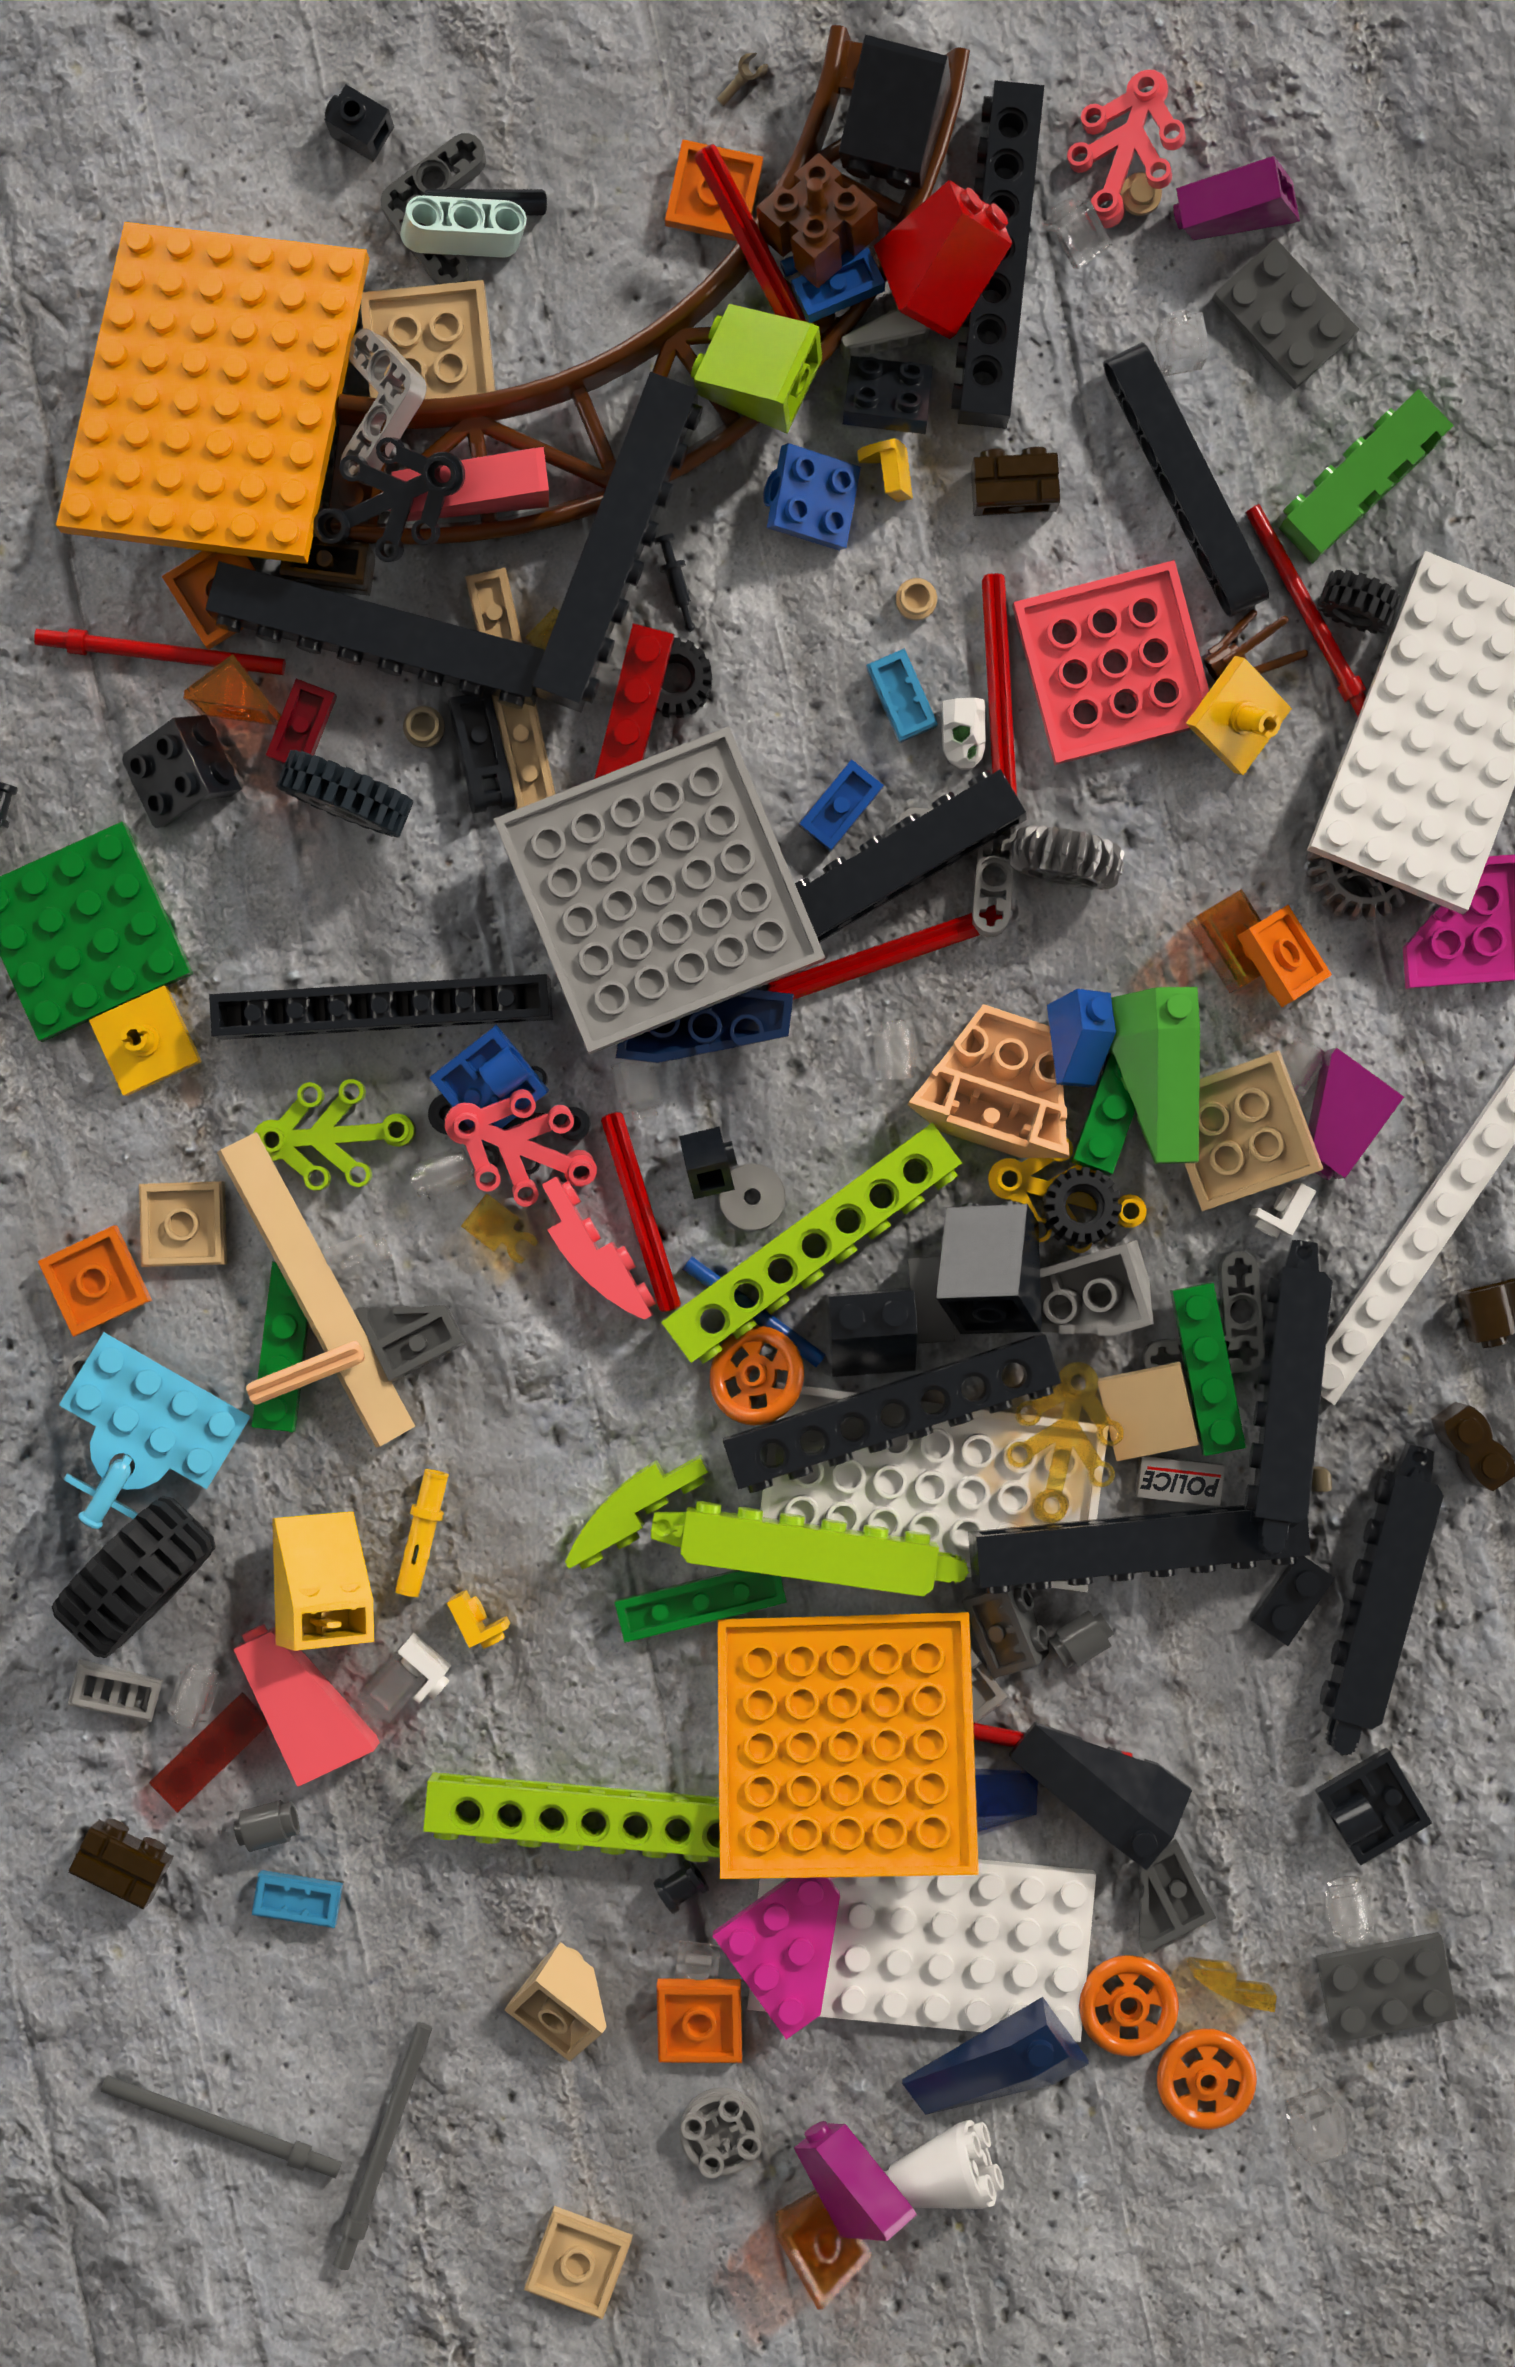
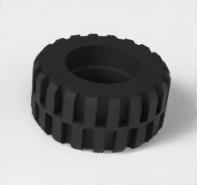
M162 1496L142 1510L130 1523L126 1524L75 1575L54 1601L52 1606L54 1617L94 1656L107 1658L149 1621L202 1566L216 1548L214 1537L174 1498Z

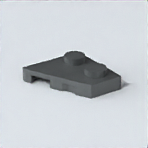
M445 1305L424 1307L393 1306V1308L359 1307L354 1310L388 1380L392 1383L466 1344L449 1308Z
M1176 1839L1167 1845L1148 1870H1145L1138 1864L1139 1945L1144 1955L1216 1918Z

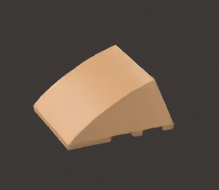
M983 1004L944 1058L931 1072L928 1079L908 1102V1106L930 1124L933 1123L940 1132L1018 1158H1068L1069 1142L1066 1139L1067 1107H1065L1064 1085L1056 1083L1050 1027Z

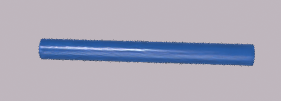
M693 1256L682 1269L707 1288L721 1278ZM738 1289L735 1290L734 1299L738 1306L750 1308L756 1304ZM765 1309L752 1318L757 1325L776 1329L788 1336L796 1345L801 1357L814 1367H817L825 1357V1353Z

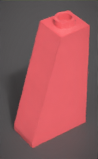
M544 447L461 460L465 469L464 484L457 493L446 496L439 518L549 507V487ZM443 466L440 469L439 475L442 481L448 482L451 477L450 469L447 466ZM411 469L391 472L392 476L404 481L421 475ZM428 492L414 498L407 522L421 519Z
M262 1624L241 1635L244 1642L240 1643L233 1650L297 1787L363 1757L377 1748L380 1744L377 1735L302 1650L293 1651L276 1645L275 1627L267 1630L265 1624Z

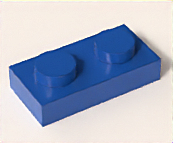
M851 759L799 823V827L832 852L881 792L884 785Z

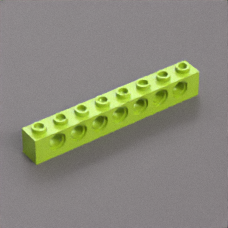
M933 1123L929 1124L661 1323L691 1363L696 1359H699L702 1364L706 1363L723 1350L719 1342L731 1333L738 1339L757 1324L752 1318L765 1308L770 1314L790 1301L786 1293L796 1285L800 1284L803 1289H806L824 1275L820 1270L823 1265L834 1259L837 1265L857 1251L853 1243L865 1234L872 1240L889 1228L891 1224L887 1220L888 1217L899 1209L906 1215L925 1200L921 1193L934 1184L937 1190H940L958 1176L954 1169L962 1164V1162ZM910 1160L920 1162L925 1169L924 1179L918 1184L910 1183L904 1177V1165ZM875 1185H883L890 1190L892 1199L888 1207L881 1209L871 1203L869 1195ZM848 1209L857 1215L858 1226L854 1232L843 1233L838 1229L836 1216L841 1210ZM809 1234L819 1235L824 1240L825 1250L818 1258H810L802 1250V1242ZM775 1259H784L791 1266V1276L784 1283H776L768 1275V1267ZM744 1283L753 1285L758 1292V1300L750 1308L738 1306L734 1299L736 1288ZM710 1308L720 1310L725 1319L724 1326L716 1333L706 1332L700 1324L702 1313Z
M433 1772L427 1781L423 1832H433V1837L437 1839L456 1840L459 1838V1835L475 1836V1841L485 1844L499 1843L501 1838L517 1840V1845L523 1847H540L542 1842L559 1843V1848L567 1851H581L584 1849V1846L601 1847L600 1851L602 1853L611 1855L624 1854L627 1849L642 1851V1855L649 1858H666L667 1853L684 1854L685 1860L693 1862H706L709 1860V1857L720 1858V1840L712 1838L708 1832L711 1825L719 1823V1797ZM463 1801L476 1803L480 1809V1815L475 1818L463 1816L459 1810V1803ZM507 1804L515 1805L520 1809L522 1818L516 1822L507 1821L502 1817L500 1808ZM548 1808L558 1809L562 1813L564 1821L559 1825H549L543 1820L542 1812ZM589 1812H598L603 1815L606 1824L599 1829L589 1828L585 1824L583 1816ZM638 1815L646 1820L648 1827L642 1832L635 1833L626 1827L625 1820L630 1816ZM681 1819L688 1824L690 1830L683 1836H674L669 1833L666 1825L671 1820Z

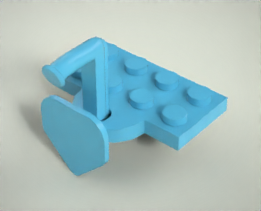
M103 1332L59 1403V1406L96 1426L90 1441V1453L95 1469L102 1477L100 1483L94 1488L68 1473L63 1479L93 1497L86 1510L79 1513L80 1521L88 1527L100 1529L103 1526L102 1520L110 1507L134 1519L139 1513L116 1500L120 1490L146 1488L158 1482L169 1469L207 1489L251 1416ZM124 1453L121 1459L114 1460L109 1466L110 1460L115 1455ZM132 1459H133V1461H134V1470H133V1472L131 1473V1468H130L129 1464H130V1462H131Z

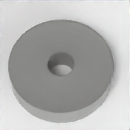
M755 1163L744 1164L733 1169L731 1175L735 1190L719 1193L720 1207L726 1218L737 1227L747 1230H758L771 1225L780 1216L785 1205V1189L779 1176L772 1169ZM749 1189H756L760 1193V1201L755 1205H749L744 1200V1194Z

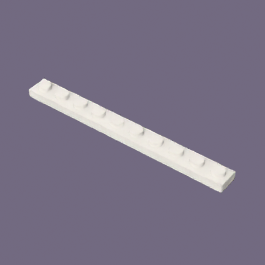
M1515 1064L1327 1336L1321 1398L1330 1404L1335 1405L1515 1144Z

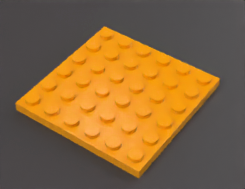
M969 1612L718 1620L720 1879L979 1875Z

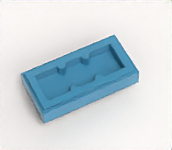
M905 648L866 665L867 672L899 743L938 726Z
M260 1870L257 1878L252 1915L335 1928L343 1883Z

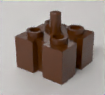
M819 153L794 174L795 186L791 190L785 189L781 185L756 206L759 229L765 242L783 258L789 252H792L795 269L817 289L842 268V254L848 250L855 257L879 236L877 204L854 184L844 189L842 173Z

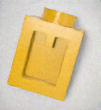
M467 1589L452 1596L447 1602L469 1648L480 1643L482 1648L485 1649L505 1638L503 1631L511 1624L508 1617L505 1616L484 1626L482 1621L487 1619L485 1610L477 1596L470 1598Z

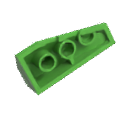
M1155 987L1111 997L1116 1033L1109 1050L1111 1055L1114 1054L1122 1074V1083L1125 1090H1128L1138 1114L1137 1120L1154 1163L1178 1164L1199 1162L1200 1018L1198 987Z

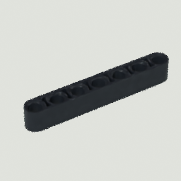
M1141 342L1105 360L1103 367L1109 385L1225 614L1232 617L1269 599V589L1265 578L1147 345Z

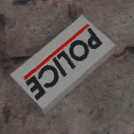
M1149 1455L1142 1456L1139 1459L1135 1496L1221 1507L1225 1465Z

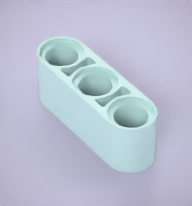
M423 195L412 198L407 204L400 236L404 245L417 253L503 258L515 254L519 248L527 218L524 210L518 204L507 200Z

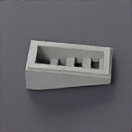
M896 308L843 336L840 354L846 360L850 359L851 356L859 357L923 343L928 340L930 328L899 312V309Z
M79 1659L69 1694L68 1705L152 1722L162 1680ZM89 1675L96 1676L92 1696L84 1694ZM105 1679L113 1680L108 1700L101 1698ZM122 1682L130 1683L125 1704L117 1703ZM139 1686H144L147 1689L142 1708H136L134 1703Z

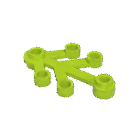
M348 1079L341 1083L339 1096L310 1129L294 1130L308 1110L318 1107L324 1100V1091L321 1086L308 1082L299 1087L296 1101L279 1120L270 1119L263 1121L255 1128L253 1133H258L272 1161L283 1159L303 1176L304 1183L309 1189L321 1191L326 1189L331 1182L330 1172L325 1167L314 1166L295 1147L313 1146L345 1173V1178L351 1186L364 1187L372 1179L371 1168L365 1163L354 1160L337 1143L385 1140L391 1146L404 1147L413 1141L416 1127L410 1117L399 1113L387 1116L383 1123L335 1127L353 1105L362 1102L366 1095V1089L360 1081ZM356 1084L359 1088V1095L356 1099L349 1100L345 1095V1090L349 1085ZM313 1087L317 1090L318 1097L313 1103H307L304 1099V1092L308 1088ZM395 1122H400L404 1126V1133L399 1138H394L390 1134V1127ZM271 1132H275L279 1136V1144L274 1148H270L266 1144V1137ZM356 1167H362L366 1172L364 1181L360 1183L352 1179V1171ZM316 1170H320L324 1174V1182L320 1186L313 1185L310 1180L311 1174Z

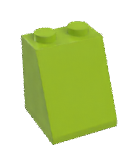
M728 304L723 317L717 315L713 321L709 332L711 343L706 353H699L692 367L691 377L694 378V385L698 389V395L788 434L822 361L820 328L812 323Z

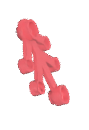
M1143 70L1135 74L1128 82L1126 93L1106 105L1090 104L1086 106L1081 113V122L1084 130L1092 135L1101 133L1106 128L1108 122L1129 111L1130 114L1127 123L1089 145L1084 142L1075 143L1067 152L1070 168L1074 172L1083 173L1088 171L1094 162L1117 149L1104 188L1098 191L1090 201L1092 219L1101 228H1112L1118 225L1124 217L1125 208L1120 193L1135 151L1146 169L1147 181L1152 188L1162 189L1168 186L1172 180L1170 163L1166 159L1159 157L1144 130L1148 113H1150L1160 129V140L1165 149L1177 150L1185 143L1184 125L1179 120L1173 119L1164 103L1168 95L1167 80L1162 73L1156 70ZM1153 86L1149 92L1140 91L1145 87ZM1091 116H1101L1095 123L1087 122ZM1171 131L1179 132L1176 138H1166V135ZM1078 154H1087L1083 161H1074ZM1163 169L1166 171L1162 177L1155 178L1152 176L1156 170ZM1113 201L1108 208L1099 207L1103 202Z
M524 1089L517 1090L511 1094L510 1098L483 1108H479L472 1103H460L452 1107L445 1117L446 1133L454 1142L466 1146L475 1168L474 1179L476 1185L482 1191L490 1192L495 1190L501 1180L497 1167L488 1161L482 1140L498 1146L513 1183L512 1194L514 1200L523 1207L533 1205L537 1201L539 1193L536 1184L528 1178L520 1155L563 1172L566 1180L570 1181L574 1186H586L596 1177L597 1166L592 1155L587 1151L574 1150L566 1155L529 1140L552 1130L559 1134L570 1131L574 1125V1118L570 1109L564 1105L554 1106L547 1114L505 1130L491 1123L512 1114L519 1118H527L534 1113L536 1103L529 1091ZM520 1098H527L530 1100V1104L525 1109H517L515 1107L516 1101ZM558 1114H566L568 1116L567 1121L562 1125L553 1123L554 1117ZM466 1119L474 1122L473 1127L468 1131H463L458 1127L460 1122ZM578 1166L588 1168L587 1173L581 1177L575 1176L573 1172ZM485 1172H492L495 1175L494 1179L488 1183L480 1181V1176ZM529 1187L533 1191L529 1197L522 1198L518 1196L519 1190Z

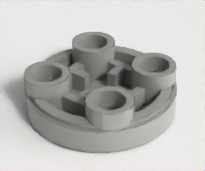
M713 2088L700 2093L688 2104L682 2115L680 2143L684 2154L700 2170L702 2175L707 2178L729 2176L746 2169L761 2153L763 2143V2121L757 2106L745 2094L731 2088Z

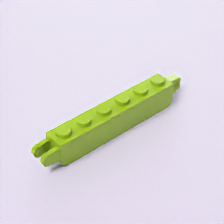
M697 1501L696 1508L687 1507L686 1512H655L652 1520L651 1539L680 1547V1554L687 1563L922 1597L933 1590L934 1581L961 1583V1581H965L967 1574L970 1573L967 1562H965V1559H962L961 1555L957 1556V1554L952 1555V1553L939 1551L937 1542L930 1541L931 1535L922 1532L906 1531L905 1537L888 1535L889 1529L880 1526L864 1525L863 1531L846 1529L847 1523L838 1520L822 1519L821 1525L804 1523L805 1517L801 1515L780 1513L779 1519L763 1517L762 1510L747 1507H738V1513L721 1511V1504Z

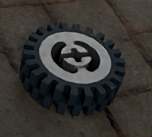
M290 750L276 785L281 791L304 803L311 804L314 808L324 810L328 814L343 818L350 823H356L363 828L396 838L400 837L413 805V800L394 788L388 787L389 785L383 782L375 781L370 776L359 774L349 767H342L331 760L326 761L322 757L312 756L307 752H300L298 750Z

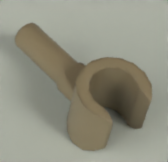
M748 53L740 58L738 63L739 73L717 98L723 106L748 80L760 79L766 75L768 64L761 65L755 74L749 70V62L757 53Z
M1321 1466L1313 1467L1311 1491H1331L1332 1479L1328 1469Z

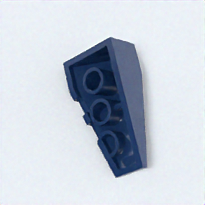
M756 989L750 990L618 1043L616 1058L662 1063L788 1037L794 994Z
M1041 1997L903 2078L902 2084L924 2114L928 2115L1054 2085L1087 2066L1089 2060L1045 1999Z

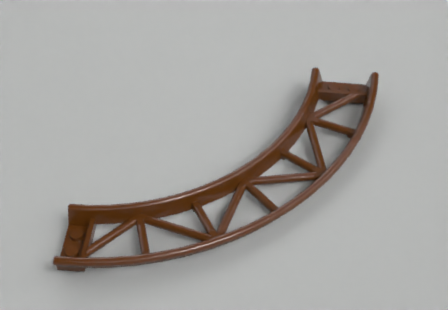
M832 25L830 27L824 64L813 104L799 141L773 192L781 185L785 189L791 190L795 186L794 174L818 153L831 164L840 159L839 148L842 137L824 149L822 147L833 120L839 96L852 95L863 43L851 41L847 28L844 26ZM958 47L945 54L949 60L952 94L922 189L911 186L909 190H906L901 203H898L842 174L844 189L849 188L853 184L856 185L877 204V212L885 215L886 219L892 221L886 235L931 196L948 150L960 107L970 56L969 49ZM757 215V217L755 218L754 221L756 222V224H757V226H758V228H759L758 215ZM738 242L720 264L677 305L643 330L594 358L554 375L514 387L459 397L424 399L406 429L452 428L421 454L429 458L437 452H450L466 437H468L471 458L487 456L485 434L518 450L544 447L546 463L604 488L598 492L555 506L516 515L497 517V513L480 514L481 520L439 523L440 537L434 544L466 543L516 536L560 526L597 514L616 459L588 392L630 372L657 354L658 357L652 370L653 373L668 378L675 356H677L691 375L697 355L690 345L711 343V340H709L711 327H693L709 314L748 272L755 277ZM875 253L873 259L886 283V276L877 253ZM785 279L786 283L788 284V286H789V288H790V290H791V292H792V294H793V296H794V298H795V300H796V302H797V304H798V306H799V308H800V310H801V307H800V305H799V303H798V301H797V299H796V297H795V295H794V293H793V291H792L791 283ZM877 295L842 309L836 314L833 313L812 322V324L820 328L822 361L818 369L840 346L842 337L849 334L861 320ZM347 394L339 395V430L329 509L336 508L345 511L384 492L358 481H347L342 477L339 469L341 457L346 446L376 398ZM572 399L602 469L497 421L532 413ZM709 400L724 424L688 447L682 468L680 470L673 469L669 482L692 471L727 449L761 422ZM386 420L383 422L380 433L383 431ZM384 463L381 471L386 473L387 464ZM380 515L352 527L350 535L345 541L376 544L377 540L383 536L387 523H379ZM337 518L332 519L330 524L331 530L336 534L340 532L341 523ZM413 524L405 525L401 537L403 545H420L412 537L411 529ZM423 524L420 529V534L425 540L431 537V528L427 524ZM387 541L385 544H393V543L390 542V541Z

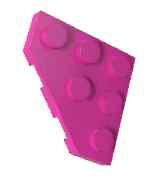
M1515 854L1488 856L1469 910L1464 914H1460L1439 905L1403 946L1406 989L1515 981Z
M787 1878L713 1931V1938L786 2040L821 2015L840 1901V1892L830 1878Z

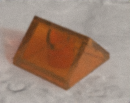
M233 654L184 690L183 699L201 715L274 726L278 725L281 713L250 672Z
M1242 889L1186 923L1229 993L1244 987L1261 976L1254 963L1245 955L1243 945L1237 937L1261 921Z
M816 2189L775 2212V2235L817 2310H822L873 2255L864 2239L842 2238Z

